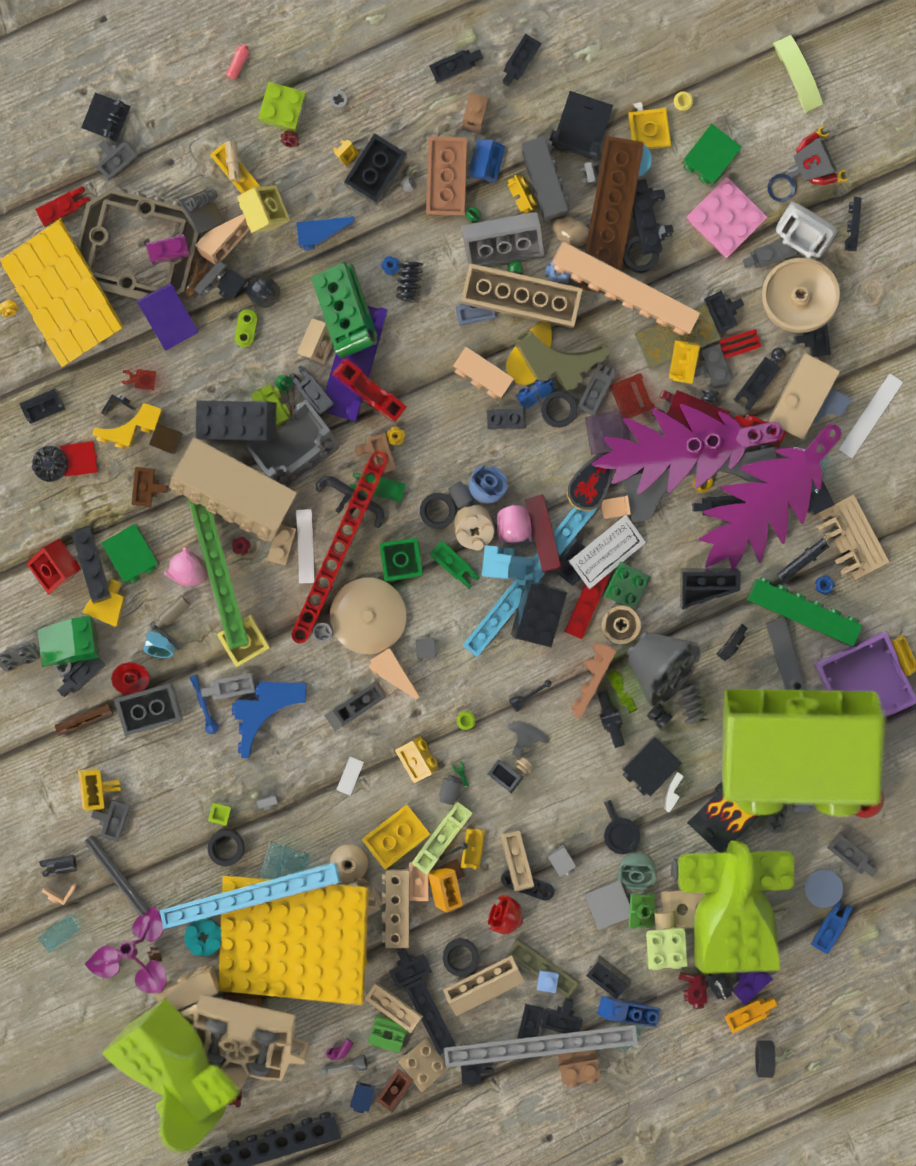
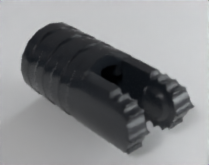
M74 855L39 861L41 867L54 866V868L46 869L42 872L44 877L77 871Z

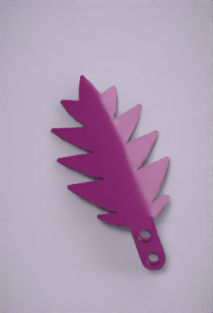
M680 404L682 412L692 430L691 432L683 424L665 413L652 409L664 436L639 422L624 418L625 423L639 443L621 438L604 437V441L613 451L603 455L593 462L592 465L616 470L611 481L612 484L626 480L644 468L637 494L640 495L669 466L667 492L671 493L689 474L698 461L695 488H699L722 467L730 456L729 469H733L744 455L746 447L779 440L783 435V428L777 422L741 428L732 417L719 411L718 414L726 425L724 426L721 422L703 412ZM773 428L777 429V433L775 435H771L770 431ZM753 433H758L757 439H752Z
M835 424L825 426L805 451L799 448L776 450V453L789 458L759 461L740 467L741 470L767 483L753 482L721 486V490L747 503L718 506L703 511L706 515L730 522V524L713 529L699 538V541L714 544L708 554L705 568L715 565L727 557L729 558L731 568H736L744 554L748 540H750L757 561L759 563L762 562L767 541L768 522L782 544L785 543L789 513L788 503L800 523L804 524L809 508L812 479L818 490L821 489L822 469L819 463L840 440L842 432L839 426ZM832 430L835 431L834 437H830V431ZM819 445H822L823 450L821 452L817 451V447Z

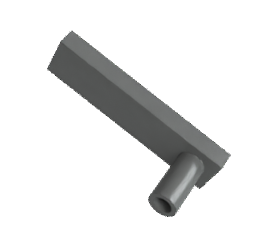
M785 618L765 623L785 690H806Z

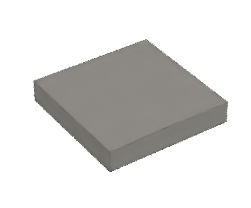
M619 880L584 894L598 930L629 918L630 904Z

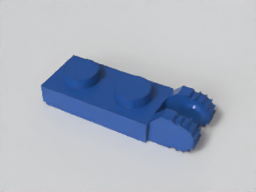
M842 900L832 907L831 912H828L810 943L827 955L847 923L846 920L853 908L848 905L845 907L842 916H837L836 913L842 905Z

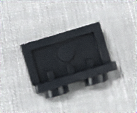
M575 538L559 556L562 568L553 570L572 586L581 577L569 561L586 548Z

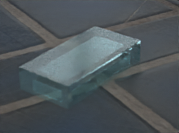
M68 914L41 934L38 939L48 953H50L78 932L80 927L71 915Z

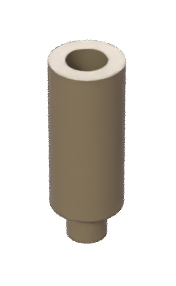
M180 596L158 616L160 619L155 624L159 629L164 625L169 626L190 604Z

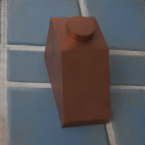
M397 1069L375 1101L393 1113L414 1080L400 1069Z

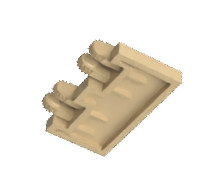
M854 494L841 500L834 506L819 512L822 519L831 516V519L818 525V530L825 529L832 523L837 528L825 534L823 539L827 540L840 533V536L833 539L839 552L843 553L849 550V553L835 560L836 564H840L850 557L855 562L850 566L844 567L841 570L842 575L858 567L857 570L851 572L854 580H857L889 563Z

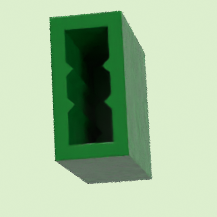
M711 123L683 159V168L690 174L694 172L698 175L699 181L707 186L709 184L712 186L742 146Z
M137 524L129 526L102 542L104 549L124 583L130 582L132 584L140 580L139 575L145 572L147 575L157 570L156 566L160 564Z

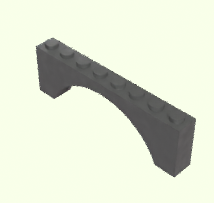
M769 445L759 446L757 451L752 452L748 448L733 469H729L730 456L718 472L738 476L748 483H767L741 470L740 467L759 461L777 459L775 447L770 448ZM697 463L687 476L697 472ZM670 466L640 495L637 494L642 474L637 472L628 479L623 480L626 496L628 495L632 523L652 519L657 503L667 491Z

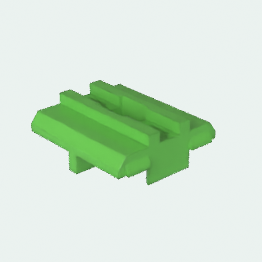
M631 894L629 928L653 927L654 913L658 912V910H655V894Z
M377 1015L374 1019V1026L369 1036L368 1044L400 1053L407 1030L394 1020ZM384 1030L393 1032L392 1038L383 1036Z

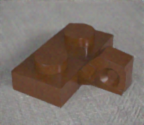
M135 467L131 505L152 507L153 497H157L158 493L168 494L169 486L159 485V480H155L156 469Z

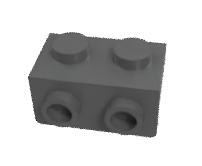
M208 261L188 282V285L201 297L204 294L208 295L214 288L212 285L226 275L227 267L221 261L216 265Z

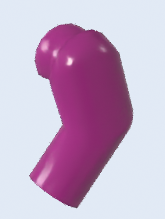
M346 1038L340 1047L329 1048L326 1055L331 1060L343 1059L347 1056L354 1043Z

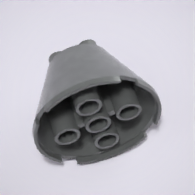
M646 631L641 635L640 641L636 646L633 645L629 648L627 655H629L628 663L647 702L652 707H658L657 703L662 702L664 704L681 689L680 686H683L693 673L691 667L694 661L698 662L700 659L701 646L698 643Z

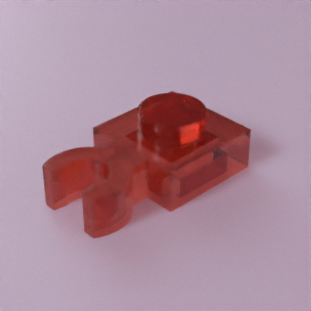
M137 369L136 374H133L129 370H123L124 374L130 375L128 381H122L123 384L130 385L135 383L136 389L155 391L156 371Z

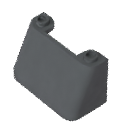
M307 399L296 405L294 410L296 418L276 432V441H250L245 445L265 474L270 479L287 488L336 452L340 446L339 441Z

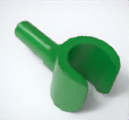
M460 761L462 764L460 770H456L454 764L452 767L454 771L458 772L464 786L467 787L469 784L463 771L464 764Z

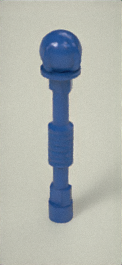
M197 674L190 676L193 688L195 687L197 693L196 697L200 708L203 709L205 715V731L208 734H215L219 729V725L212 719V716L210 717L206 699L201 694Z

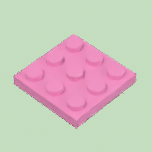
M726 177L686 219L727 258L767 219V216Z

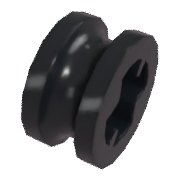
M702 390L704 396L701 397V400L718 402V391Z

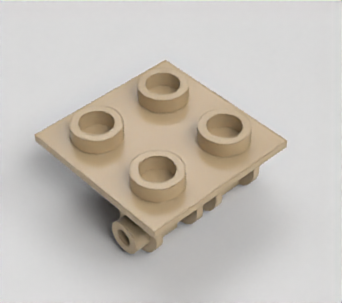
M427 1038L422 1040L408 1054L400 1057L398 1061L407 1075L414 1080L413 1082L420 1092H423L449 1069Z

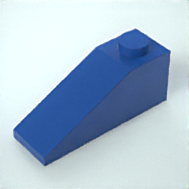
M354 216L296 222L299 247L304 248L305 251L314 250L315 246L322 245L355 223Z

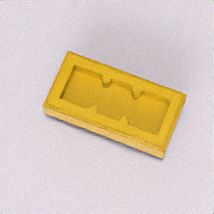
M904 634L896 637L891 643L905 676H909L916 672V660Z

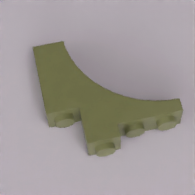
M530 330L513 339L514 344L535 379L546 381L554 373L561 386L566 390H573L578 387L579 382L583 381L580 373L588 372L592 365L605 361L608 355L612 353L609 347L603 343L583 352H560L544 345L535 336L534 332Z

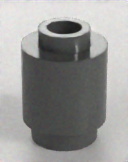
M462 481L448 488L450 491L449 495L458 510L463 507L473 506L474 498L466 484L463 485Z
M448 775V778L443 779L439 793L440 802L454 805L455 801L458 800L462 782L459 781L460 778Z

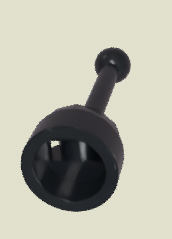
M546 680L543 685L524 697L516 695L508 700L513 709L518 712L524 707L526 699L545 687H551L552 682Z

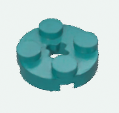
M210 918L192 922L186 928L184 935L187 948L193 955L205 957L214 954L221 946V926ZM201 932L209 935V938L206 939L207 942L199 939Z

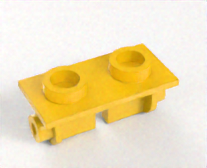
M515 175V178L509 179L508 187L513 197L519 194L521 198L515 200L520 212L527 214L531 213L530 210H538L537 198L534 194H531L526 177Z

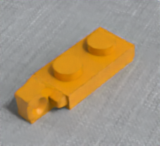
M774 997L765 1001L763 998H760L725 1014L724 1017L733 1034L767 1018V1015L771 1014L769 1010L778 1005Z

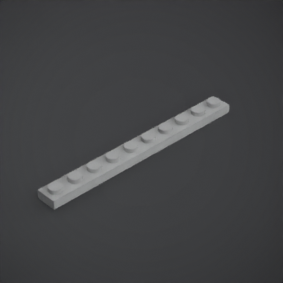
M632 1025L444 1048L446 1067L631 1046L638 1045L636 1027Z

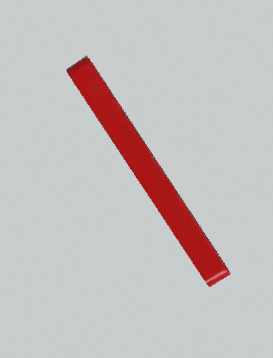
M376 451L370 456L291 634L293 641L298 644L306 642L311 636L386 469L389 457L384 451ZM378 454L384 458L382 465L375 463L374 458ZM368 472H372L376 475L375 482H369L367 480L366 476ZM360 490L367 491V500H362L359 497ZM353 507L360 510L359 517L352 516L351 509ZM344 525L351 526V535H347L344 533ZM340 542L344 545L345 549L343 552L336 550V543ZM329 560H334L336 562V569H330L328 567ZM320 578H327L329 581V586H322L320 584ZM313 595L320 596V604H315L313 602ZM305 612L312 613L313 621L305 619ZM297 630L305 631L306 637H298Z

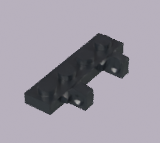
M646 179L637 180L632 207L643 255L661 252L663 250L661 241L665 237L672 236L674 232L673 225H663L660 227V223H656L653 206L655 202L664 201L666 196L664 189L653 191V188H648Z

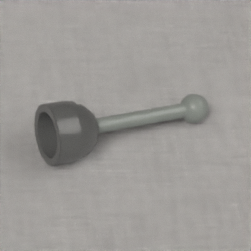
M359 1055L354 1058L353 1063L330 1068L322 1067L321 1072L322 1074H327L330 1071L354 1067L357 1071H364L368 1069L365 1055Z

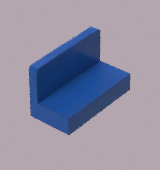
M477 139L468 176L496 183L506 146L493 140Z

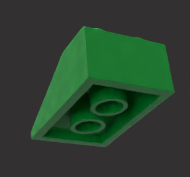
M90 615L71 618L38 629L42 667L99 658L95 621Z

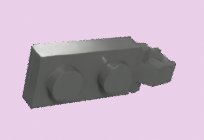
M782 239L754 249V251L750 252L751 257L743 259L742 262L745 268L755 265V268H763L793 257L797 253L793 247L782 243L784 240Z
M840 833L827 847L860 874H863L865 871L873 877L878 872L870 866L872 862L869 859L870 857Z

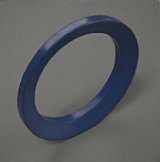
M786 174L773 176L767 186L769 196L777 202H785L791 199L796 189L795 182ZM785 178L790 182L792 190L788 197L781 199L772 194L771 185L774 180Z

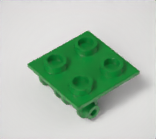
M620 561L614 575H612V580L609 581L610 584L604 592V596L635 611L651 576Z

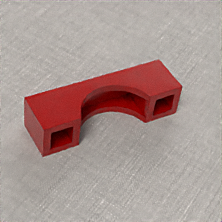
M343 359L332 373L335 378L390 422H396L407 408L392 394L384 391L372 382L360 368L348 359Z

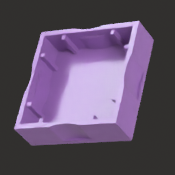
M880 632L854 644V647L850 646L813 663L825 691L877 692L884 716L894 714L916 704L914 691L908 678L900 668L897 654L886 632Z

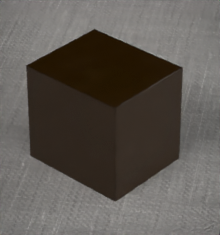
M157 423L149 445L175 455L183 433Z

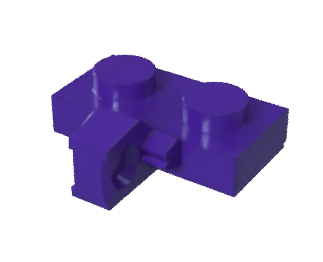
M766 971L736 972L739 978L736 979L738 984L733 987L735 990L733 993L745 1005L773 979Z

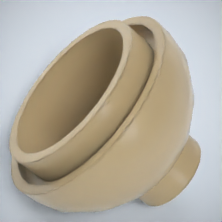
M345 844L338 847L330 858V864L337 863L342 882L351 883L357 878H362L368 868V859L365 852L353 844ZM346 861H350L352 863L351 868L345 867Z

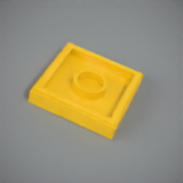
M667 107L628 112L631 140L644 142L648 149L671 147Z

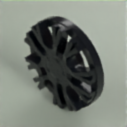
M45 446L39 449L33 456L32 469L34 474L41 480L54 482L65 475L68 468V460L61 449L54 446ZM50 449L49 456H47L45 453V450ZM40 453L45 457L44 459L39 456ZM61 454L63 460L58 462L57 457ZM37 459L41 460L40 465H36ZM58 464H64V468L58 467ZM56 469L61 471L59 476L55 474ZM43 471L47 473L45 478L41 476Z

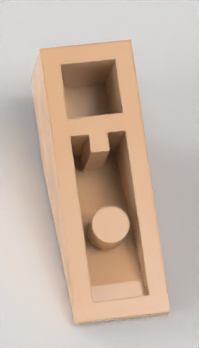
M242 214L207 231L195 245L200 255L215 265L222 261L250 230L245 215Z
M391 648L370 660L372 664L369 667L374 675L378 673L381 678L415 699L420 697Z

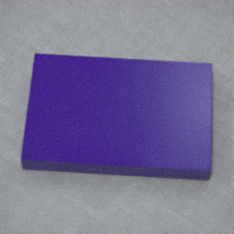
M171 283L137 301L165 351L199 333Z

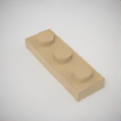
M520 831L502 834L500 837L515 892L533 888L534 883Z
M377 982L365 997L366 1001L410 1033L413 1032L423 1017Z

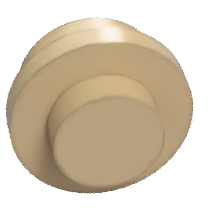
M521 758L515 762L517 765L516 769L521 774L530 775L532 773L533 766L526 759Z

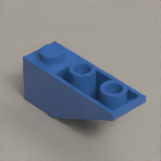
M601 996L597 1014L611 1021L657 1027L661 1009L620 998Z

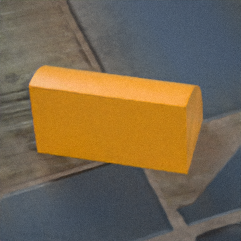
M446 868L429 871L428 877L435 907L448 913L463 906L455 871Z

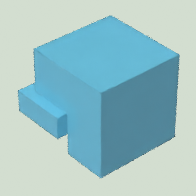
M485 545L482 576L524 580L526 565L531 566L532 558L514 556V548Z

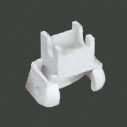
M793 201L787 207L776 227L778 235L784 238L782 243L790 245L806 255L808 259L811 255L817 258L821 257L839 231L820 216ZM791 215H793L796 220L788 231L784 229V226ZM823 236H825L826 239L819 249L815 248Z

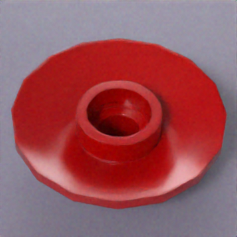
M134 662L122 663L117 666L111 676L112 686L118 692L126 695L144 691L150 680L146 668Z

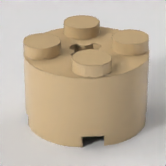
M473 505L467 508L463 507L457 512L454 519L455 534L462 546L478 551L490 543L494 535L492 517L486 508L480 505Z
M621 605L611 607L602 617L601 630L604 636L613 643H629L640 632L641 622L639 616L630 607ZM620 619H622L626 626L618 630L619 627L616 626V622H620Z

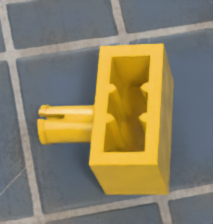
M98 768L78 770L82 809L85 811L103 809L104 793L121 790L119 779L102 782Z

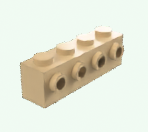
M386 869V874H382V885H386V893H382V904H386V912H382V924H386V931H382V943H386V948H409V869Z
M510 956L443 989L450 1007L455 1015L458 1016L524 983L525 980L514 958Z

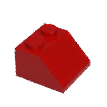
M60 538L43 547L26 563L48 595L82 570Z

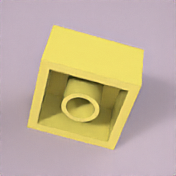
M276 185L254 187L237 197L240 208L246 217L247 225L252 233L274 230L290 221Z
M252 614L242 619L248 640L247 646L229 650L224 630L217 634L236 668L271 648Z

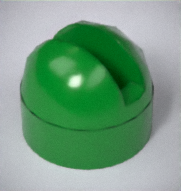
M476 207L468 208L466 211L467 221L470 223L478 222L481 217L480 210ZM469 211H473L478 217L475 218Z
M513 261L508 266V272L523 275V266L519 261Z
M279 375L275 380V385L278 389L287 391L292 385V379L287 375Z

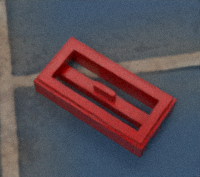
M756 329L719 341L724 359L762 347ZM753 334V338L726 347L724 343ZM754 341L756 345L727 354V350Z

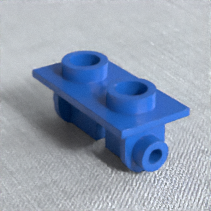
M536 379L529 387L520 389L515 397L520 402L522 408H530L539 402L536 397L537 394L543 399L554 392L553 390L556 387L551 379L546 381H538Z

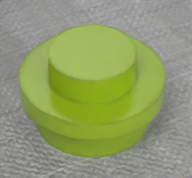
M463 711L458 714L456 722L459 728L469 730L473 728L476 720L473 713Z

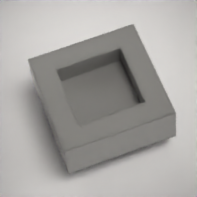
M277 795L257 800L258 808H264V811L275 808V804L279 802Z

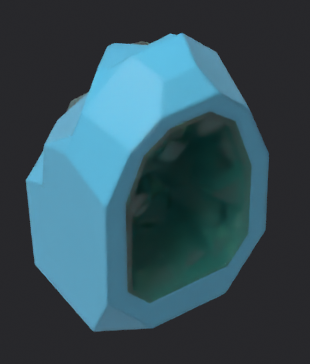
M148 631L143 651L150 656L169 658L174 655L175 647L166 637L161 636L160 633Z

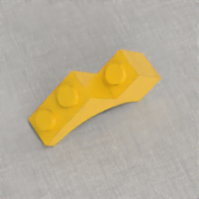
M143 403L138 414L127 424L114 429L94 427L92 435L97 436V441L107 444L109 440L115 442V447L124 450L126 446L131 448L138 426H140V431L151 434V431L155 430L157 423H160L164 410Z

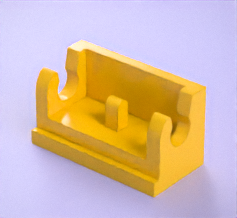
M675 340L668 378L677 382L693 384L700 347L698 344Z
M467 827L464 842L468 844V848L463 850L461 868L470 867L475 870L480 868L486 830Z

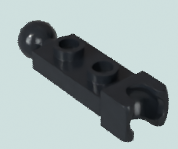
M777 347L772 350L771 359L764 357L733 400L737 402L741 397H745L748 400L745 409L749 411L780 370V367L776 364L785 360V350Z

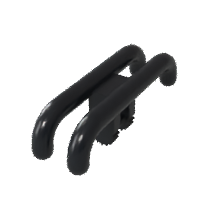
M325 476L316 483L315 489L321 492L324 487L331 486L344 494V498L336 509V512L340 513L344 505L352 498L355 489L335 477ZM359 493V497L362 500H367L368 497ZM371 500L368 510L376 515L374 526L380 528L385 514L383 508ZM353 507V508L351 509V514H352V515H353V513L355 512V510L357 509L356 507Z

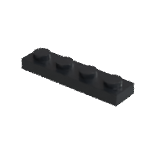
M87 527L73 532L72 537L92 603L96 604L112 598L92 529Z
M422 977L405 985V989L416 1011L423 1016L421 1020L438 1054H443L444 1048L455 1047L456 1043Z

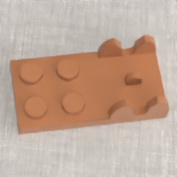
M428 136L426 214H465L467 137Z
M594 644L592 647L597 655L594 656V660L588 659L584 661L587 669L593 674L589 682H584L582 685L580 699H575L571 706L572 714L581 719L617 651L607 645Z

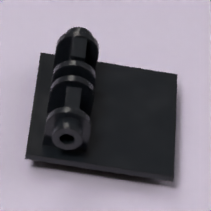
M95 92L81 128L117 142L131 106L124 104L121 100H114Z

